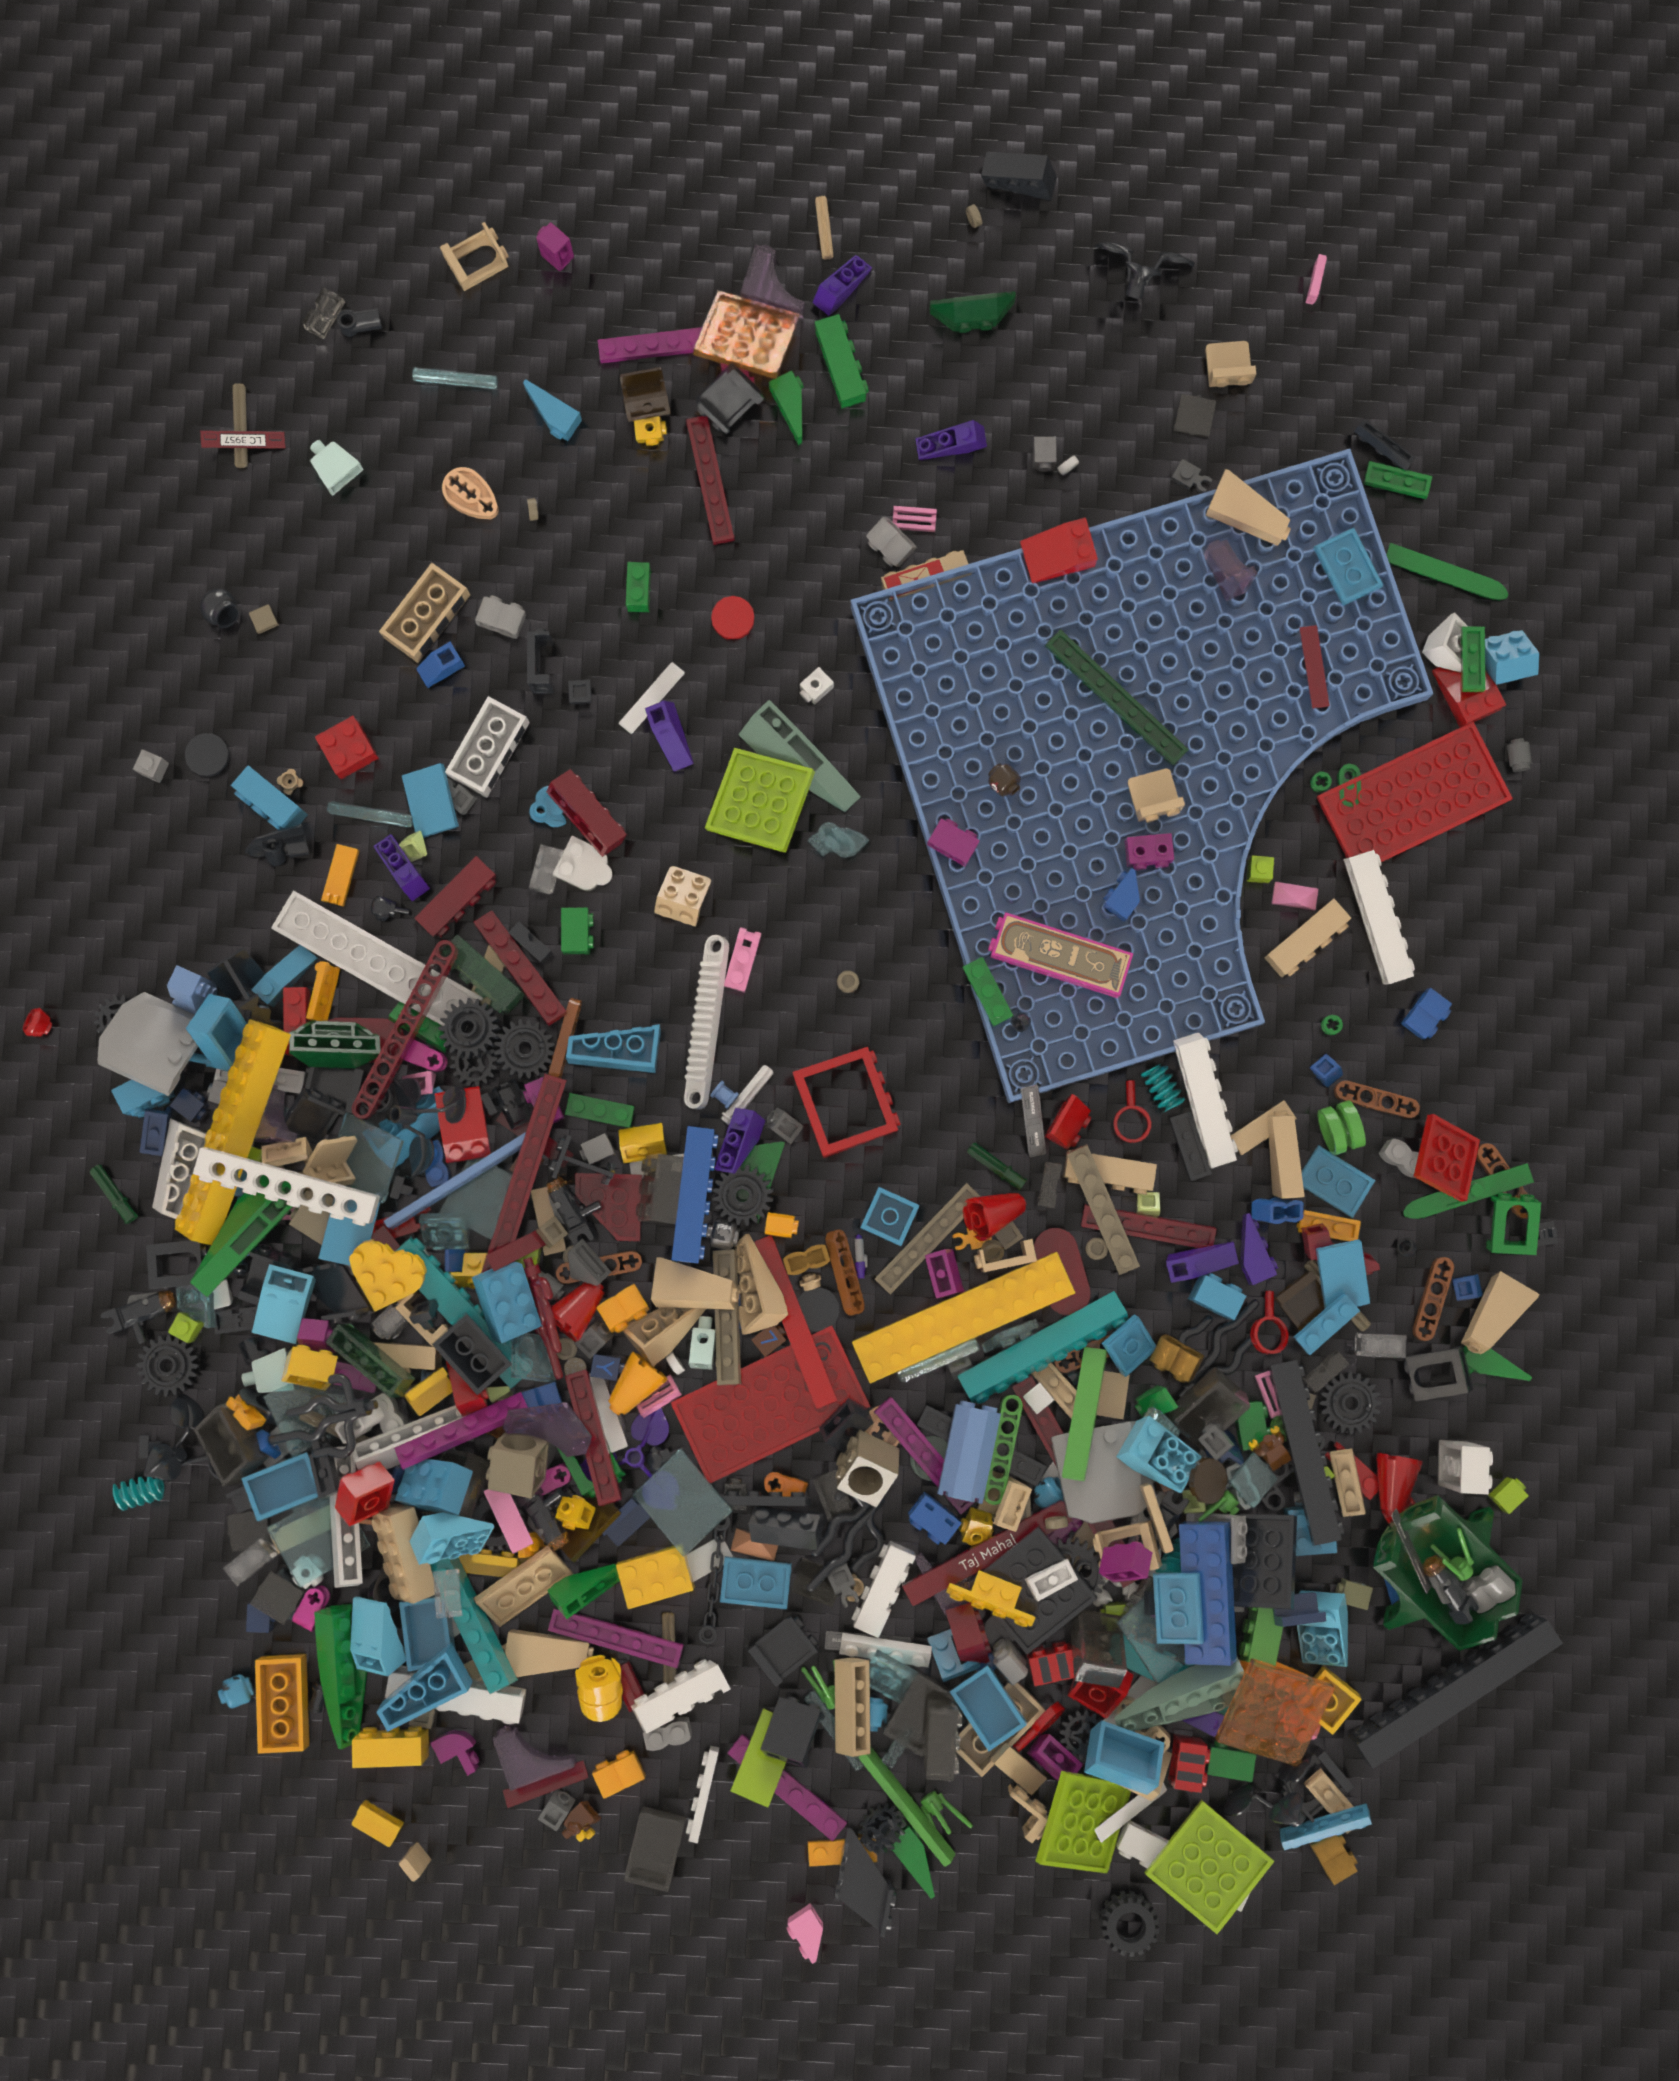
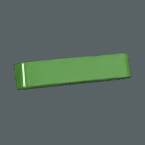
M1007 1395L1000 1402L998 1413L1001 1416L984 1500L991 1505L1001 1503L1007 1487L1022 1412V1401L1015 1395ZM1011 1398L1017 1403L1016 1409L1012 1412L1006 1408V1402ZM1004 1421H1009L1012 1424V1431L1008 1434L1003 1433L1001 1429ZM1001 1443L1006 1444L1008 1447V1452L1004 1456H1000L997 1453V1446ZM997 1465L1003 1468V1475L1000 1478H995L992 1474L993 1468ZM991 1488H996L999 1492V1497L994 1501L988 1498V1491Z

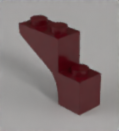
M1323 1223L1301 1228L1305 1253L1311 1260L1317 1261L1316 1248L1334 1245L1330 1239L1329 1230ZM1363 1252L1366 1275L1380 1270L1379 1264L1374 1260L1373 1256Z

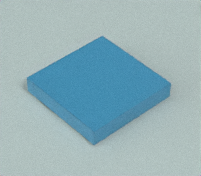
M1135 1314L1102 1342L1119 1372L1124 1377H1127L1146 1360L1156 1348V1344L1142 1321Z

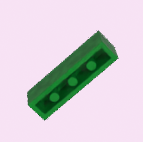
M837 314L815 321V332L841 409L866 401V393L869 392L866 380H861L859 374L862 373L859 360L855 361L853 353H855V348L852 340L848 341L847 339L848 328L845 320L841 321L840 315Z

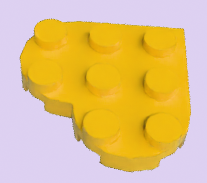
M374 1239L362 1242L349 1257L353 1274L374 1311L413 1294L421 1288L425 1281L427 1269L419 1255H414L404 1250L393 1251L388 1244L384 1245L379 1241H374Z

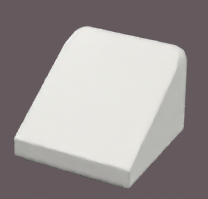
M227 1279L207 1297L210 1310L229 1306L234 1299Z
M1038 1383L1023 1396L1036 1414L1054 1401L1041 1383Z

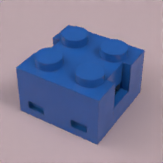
M923 1491L908 1511L910 1523L920 1531L922 1528L928 1531V1537L938 1545L940 1542L946 1545L961 1525V1521L956 1515L925 1491Z

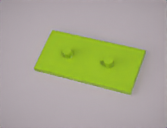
M763 1709L730 1792L768 1808L786 1762L765 1756L760 1750L773 1715L772 1712Z

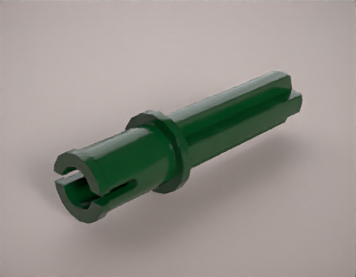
M972 1143L968 1148L967 1153L1000 1176V1180L1004 1179L1018 1191L1027 1181L1026 1178L1011 1169V1165L1008 1167L978 1144Z
M101 1165L94 1166L90 1170V1174L112 1203V1209L117 1210L125 1224L134 1221L138 1215L127 1202L128 1198L123 1197Z

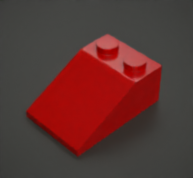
M1086 518L1061 524L1020 541L1031 583L1093 568L1098 560Z
M1442 667L1432 670L1460 728L1496 713L1506 706L1497 685L1486 671L1484 692H1461V672Z
M479 1086L464 1088L466 1092V1110L463 1118L458 1123H449L445 1118V1112H438L447 1163L483 1158L491 1154L490 1139ZM445 1092L435 1093L437 1108L444 1107L443 1095Z
M1070 1095L1064 1101L1044 1137L1066 1150L1070 1146L1074 1148L1081 1137L1078 1135L1081 1127L1086 1128L1092 1118L1089 1116L1091 1110L1077 1096Z

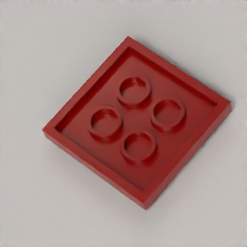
M1435 1114L1427 1115L1413 1177L1460 1202L1467 1201L1480 1139Z

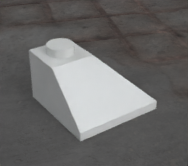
M1456 613L1451 614L1428 636L1422 653L1435 666L1461 672V628L1467 625Z

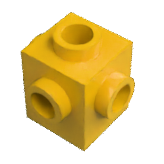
M660 416L634 421L636 441L638 443H646L647 446L658 445L659 441H664L663 434H667L666 422L662 421Z
M572 1495V1498L563 1496L557 1508L555 1518L562 1522L563 1527L570 1530H575V1527L589 1529L596 1508L586 1502L583 1497Z
M970 1507L966 1518H962L961 1525L959 1526L962 1542L975 1546L990 1538L993 1533L992 1513Z

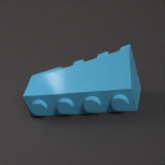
M438 1086L433 1089L432 1094L423 1095L416 1104V1109L437 1108L435 1093L444 1091ZM419 1113L416 1122L410 1126L425 1134V1139H430L440 1131L438 1113ZM386 1118L379 1123L380 1127L374 1131L369 1129L364 1134L377 1155L394 1170L409 1157L410 1144L415 1137L419 1136L408 1129H403V1124L392 1123L391 1120L389 1121Z

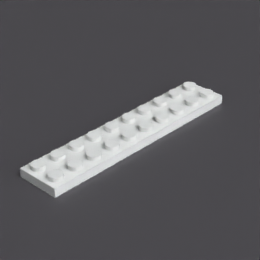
M294 890L271 929L406 1004L425 967L423 963ZM432 969L431 972L434 977L440 975V973ZM446 978L427 1017L445 1026L440 1021V1018L448 1017L444 1013L445 1010L452 1012L451 1004L458 1007L459 999L466 1004L468 998H471L473 1003H475L476 999L482 1001L484 998ZM425 985L421 989L423 996H428L431 992L430 985ZM418 1004L412 1007V1009L420 1013L421 1008Z

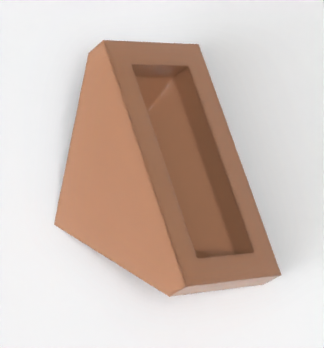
M736 1528L731 1551L774 1561L778 1545L751 1542L750 1531Z

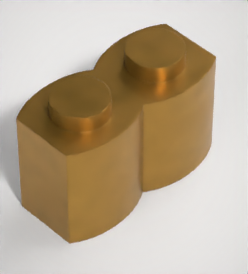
M815 1245L808 1248L805 1252L791 1253L783 1261L788 1275H798L805 1272L808 1268H819L830 1262V1258L825 1245Z
M1165 1334L1160 1337L1150 1360L1155 1363L1154 1366L1161 1371L1168 1370L1174 1374L1173 1377L1176 1380L1189 1382L1194 1379L1204 1355Z
M1334 1835L1324 1838L1319 1842L1309 1843L1334 1885L1358 1872L1355 1867L1358 1862L1351 1851L1346 1852L1343 1846L1346 1844V1841L1342 1835Z

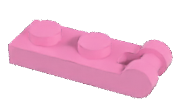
M740 927L724 987L742 992L746 991L762 933L756 931L755 933L748 932L747 929ZM744 940L751 941V947L743 946Z

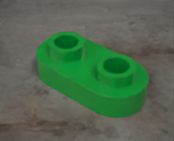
M1346 764L1341 767L1337 773V786L1350 781L1345 778L1346 772L1352 775L1350 780L1360 776L1359 768L1353 764ZM1361 781L1357 782V795L1361 790ZM1352 784L1346 788L1351 790L1354 788L1355 784ZM1344 789L1339 791L1340 800L1344 798ZM1357 798L1355 800L1356 805L1359 803ZM1342 801L1345 806L1353 807L1352 802Z

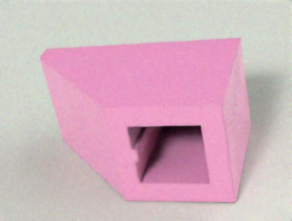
M810 1903L788 1918V1927L786 1929L793 1940L797 1939L800 1943L799 1950L805 1959L809 1958L813 1964L817 1960L823 1922Z

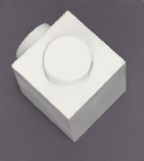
M818 667L800 683V695L807 702L811 701L815 705L834 688V682Z

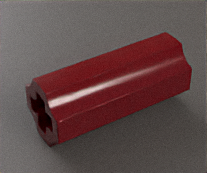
M627 1661L620 1664L623 1689L622 1698L628 1711L631 1712L633 1711L631 1706L635 1704L634 1700L644 1695L630 1662Z

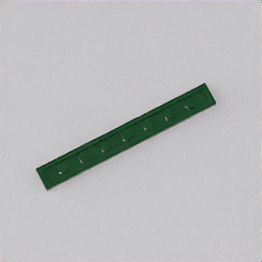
M1061 629L1047 642L1045 647L1171 766H1174L1188 752L1189 749Z

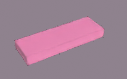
M489 1489L485 1490L484 1494L512 1553L514 1554L534 1544L511 1494Z

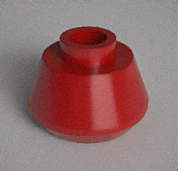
M41 1008L32 1009L23 1025L25 1035L41 1037L43 1034H48L52 1026L50 1017Z

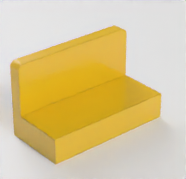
M662 1123L619 1130V1143L623 1163L667 1157Z
M443 1367L437 1369L404 1394V1397L418 1416L423 1415L453 1392L451 1382L447 1377L448 1373Z
M367 1800L361 1804L352 1822V1826L387 1847L392 1845L404 1824L401 1820Z

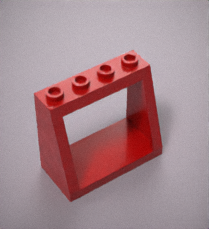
M868 1047L793 1072V1077L823 1158L898 1131L897 1126L901 1125L897 1113L892 1114L889 1105H892L893 1102L889 1092L885 1093L882 1084H885L882 1072L876 1071L874 1064L878 1062L874 1051L869 1052ZM863 1058L886 1125L828 1145L804 1078Z

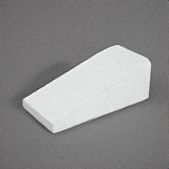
M1068 1559L1025 1579L1034 1599L1037 1601L1078 1580Z

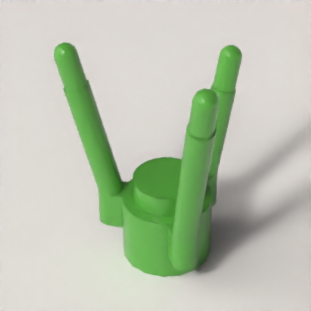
M1225 1490L1218 1502L1206 1506V1512L1198 1518V1521L1202 1522L1218 1508L1225 1514L1229 1511L1230 1515H1235L1240 1510L1237 1507L1240 1502L1230 1491Z
M1457 1528L1465 1558L1458 1556L1450 1560L1434 1544L1431 1545V1548L1443 1559L1442 1563L1460 1581H1464L1472 1576L1473 1568L1471 1565L1474 1564V1561L1470 1557L1461 1528Z
M833 1660L834 1673H835V1660ZM812 1666L811 1669L822 1688L821 1690L806 1668L802 1667V1672L820 1696L822 1703H825L829 1710L834 1709L835 1686L827 1687L816 1667Z
M933 1791L921 1799V1809L934 1827L931 1814L932 1816L936 1815L947 1834H951L950 1828L940 1813L943 1809L942 1803L969 1828L973 1827L972 1823L944 1798L942 1793L937 1795Z

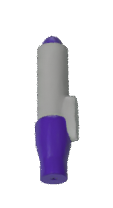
M857 1235L855 1239L857 1277L865 1278L867 1255L864 1254L862 1236Z

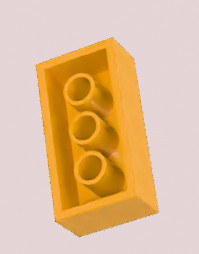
M307 1654L261 1656L255 1660L258 1754L304 1751L309 1747Z

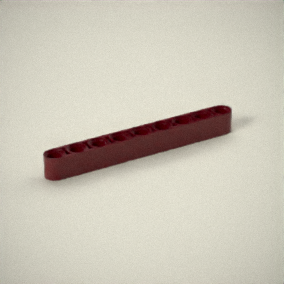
M443 940L435 946L352 1105V1112L357 1118L370 1119L375 1115L458 956V948L452 942ZM445 946H451V954L443 957L442 949ZM440 965L441 973L434 977L431 972L432 968ZM425 985H430L431 992L428 996H423L421 993V989ZM418 1004L421 1011L417 1016H413L411 1008ZM408 1024L410 1026V1033L403 1036L401 1034V1027ZM398 1044L400 1051L397 1055L393 1056L390 1052L391 1046ZM384 1063H387L390 1068L386 1075H382L380 1072V1067ZM374 1083H377L379 1086V1092L376 1095L370 1093V1086ZM366 1103L369 1107L365 1115H362L359 1111L360 1105Z

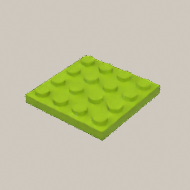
M734 748L705 829L786 853L815 771L808 767Z
M1061 1771L1036 1862L1046 1866L1108 1874L1120 1828L1103 1842H1100L1095 1829L1128 1803L1131 1791L1095 1776Z
M1201 1800L1144 1873L1212 1931L1218 1934L1274 1863V1860Z

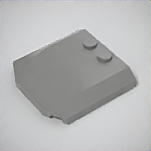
M146 992L139 994L122 1004L100 1036L98 1065L169 1096L179 1082L180 1074L198 1048V1045L186 1030L194 1014Z
M1136 1421L1094 1428L1085 1481L1062 1478L1069 1433L1051 1437L1067 1517L1094 1524L1136 1516L1147 1507L1139 1486L1144 1483L1152 1485L1156 1497L1153 1480L1132 1470L1116 1457Z

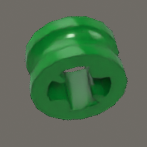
M1318 772L1311 778L1310 786L1315 792L1322 793L1331 786L1332 779L1328 773ZM1317 777L1320 780L1323 778L1325 779V787H1323L1322 785L1317 786Z
M1329 1015L1321 1022L1322 1031L1327 1035L1339 1033L1343 1026L1342 1020L1337 1015ZM1329 1019L1331 1022L1336 1021L1335 1031L1332 1028H1327V1024H1329L1327 1021Z

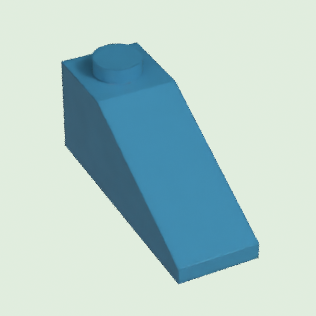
M525 379L523 382L525 390L551 430L550 433L558 439L564 438L569 441L582 421L580 412Z
M299 945L267 972L254 986L252 991L255 994L257 993L266 1004L275 1007L283 998V988H292L318 958L307 948Z

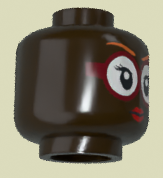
M999 763L990 770L988 784L1000 796H1013L1019 791L1021 776L1011 765Z

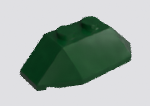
M1011 291L930 301L929 311L931 315L952 331L966 333L972 329L979 328L981 330H989L996 327L1014 305L1016 293Z
M309 1021L295 1031L289 1032L291 1034L289 1053L309 1067L357 1068L376 1059L380 1053V1036L376 1033L373 1034L356 1022Z

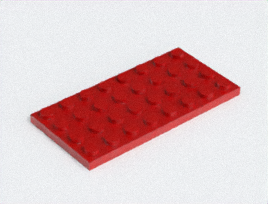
M1474 722L1316 797L1346 857L1350 858L1374 850L1375 854L1379 855L1381 862L1513 799ZM1361 781V790L1357 795V782ZM1352 784H1355L1354 788L1351 790L1346 788ZM1344 789V798L1340 800L1339 791ZM1356 798H1357L1358 801H1359V803H1358L1357 805H1356V803H1355ZM1342 801L1352 802L1353 807L1345 806Z
M832 1325L812 1334L815 1345L819 1342H825L831 1348L830 1354L826 1345L821 1344L816 1347L820 1358L828 1355L827 1359L821 1361L837 1402L816 1409L791 1345L741 1368V1384L719 1386L716 1380L671 1402L708 1484L819 1432V1427L848 1398L867 1408L870 1407Z

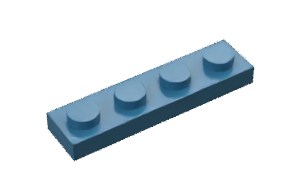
M1365 1803L1315 1818L1313 1823L1309 1820L1297 1827L1289 1826L1280 1829L1281 1843L1284 1850L1294 1849L1307 1843L1319 1842L1327 1837L1342 1835L1347 1831L1362 1829L1372 1824L1370 1811Z

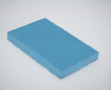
M1351 528L1314 546L1313 549L1343 606L1384 586L1355 528Z
M439 763L402 775L415 833L421 831L423 838L459 827L444 764Z
M1319 1145L1315 1148L1301 1171L1303 1188L1350 1218L1354 1217L1375 1182L1373 1178L1339 1157L1334 1156Z
M350 1199L347 1203V1208L351 1212H355L357 1203ZM378 1202L373 1222L366 1223L365 1226L352 1223L353 1219L344 1217L343 1220L332 1218L330 1213L318 1258L351 1266L349 1257L354 1249L362 1242L371 1240L380 1202Z
M1358 1239L1316 1248L1324 1309L1342 1293H1345L1356 1307L1370 1304L1362 1242Z
M725 1556L720 1602L787 1609L792 1563Z
M1153 1573L1157 1644H1203L1200 1573Z

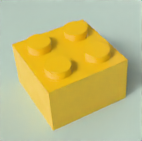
M305 1345L292 1347L286 1358L281 1381L326 1391L331 1385L328 1382V1377L335 1372L338 1356H334L333 1352L327 1350L311 1351L310 1347Z
M1323 1665L1304 1688L1301 1696L1296 1698V1705L1333 1735L1361 1701V1696Z

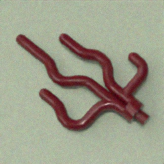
M532 1257L523 1259L525 1265L524 1272L528 1279L542 1325L534 1329L537 1337L542 1338L554 1377L560 1380L563 1378V1372L557 1353L562 1351V1346L556 1328L555 1316L548 1302L553 1297V1292L548 1280L544 1277H539L538 1274L541 1273L539 1264L534 1265Z

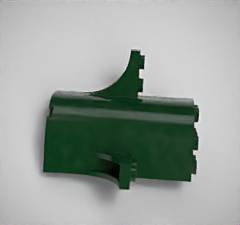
M1438 1495L1405 1509L1400 1513V1526L1404 1531L1408 1532L1425 1572L1434 1563L1440 1568L1442 1567L1443 1559L1431 1548L1432 1544L1440 1549L1450 1560L1458 1556L1465 1558L1457 1528H1461L1470 1557L1474 1561V1564L1471 1565L1473 1568L1471 1577L1479 1576L1486 1568L1499 1566L1515 1582V1595L1505 1602L1497 1603L1486 1612L1477 1613L1475 1610H1470L1469 1613L1473 1621L1468 1624H1456L1449 1614L1450 1608L1447 1604H1442L1432 1585L1428 1593L1425 1592L1396 1525L1392 1528L1388 1526L1379 1540L1373 1568L1396 1590L1399 1599L1394 1604L1386 1607L1383 1625L1390 1630L1425 1618L1458 1651L1495 1640L1497 1638L1499 1621L1518 1614L1523 1579L1489 1546L1494 1511L1489 1506L1470 1513L1469 1520L1467 1521L1454 1512Z

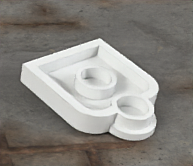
M571 836L552 875L581 890L591 891L597 885L609 883L612 879V870L607 865V855L602 857L592 845Z

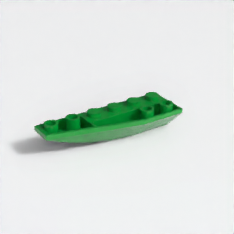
M262 1175L260 1178V1184L263 1187L269 1185V1179L266 1175ZM287 1181L282 1183L283 1192L288 1194L291 1191V1185ZM257 1192L256 1195L244 1193L235 1203L190 1283L204 1296L208 1297L293 1208V1206L286 1204L287 1200L278 1199V1201L265 1199V1194Z
M353 1604L334 1605L314 1612L320 1680L326 1709L338 1749L351 1746L352 1739L360 1732L367 1671L357 1669L350 1651Z

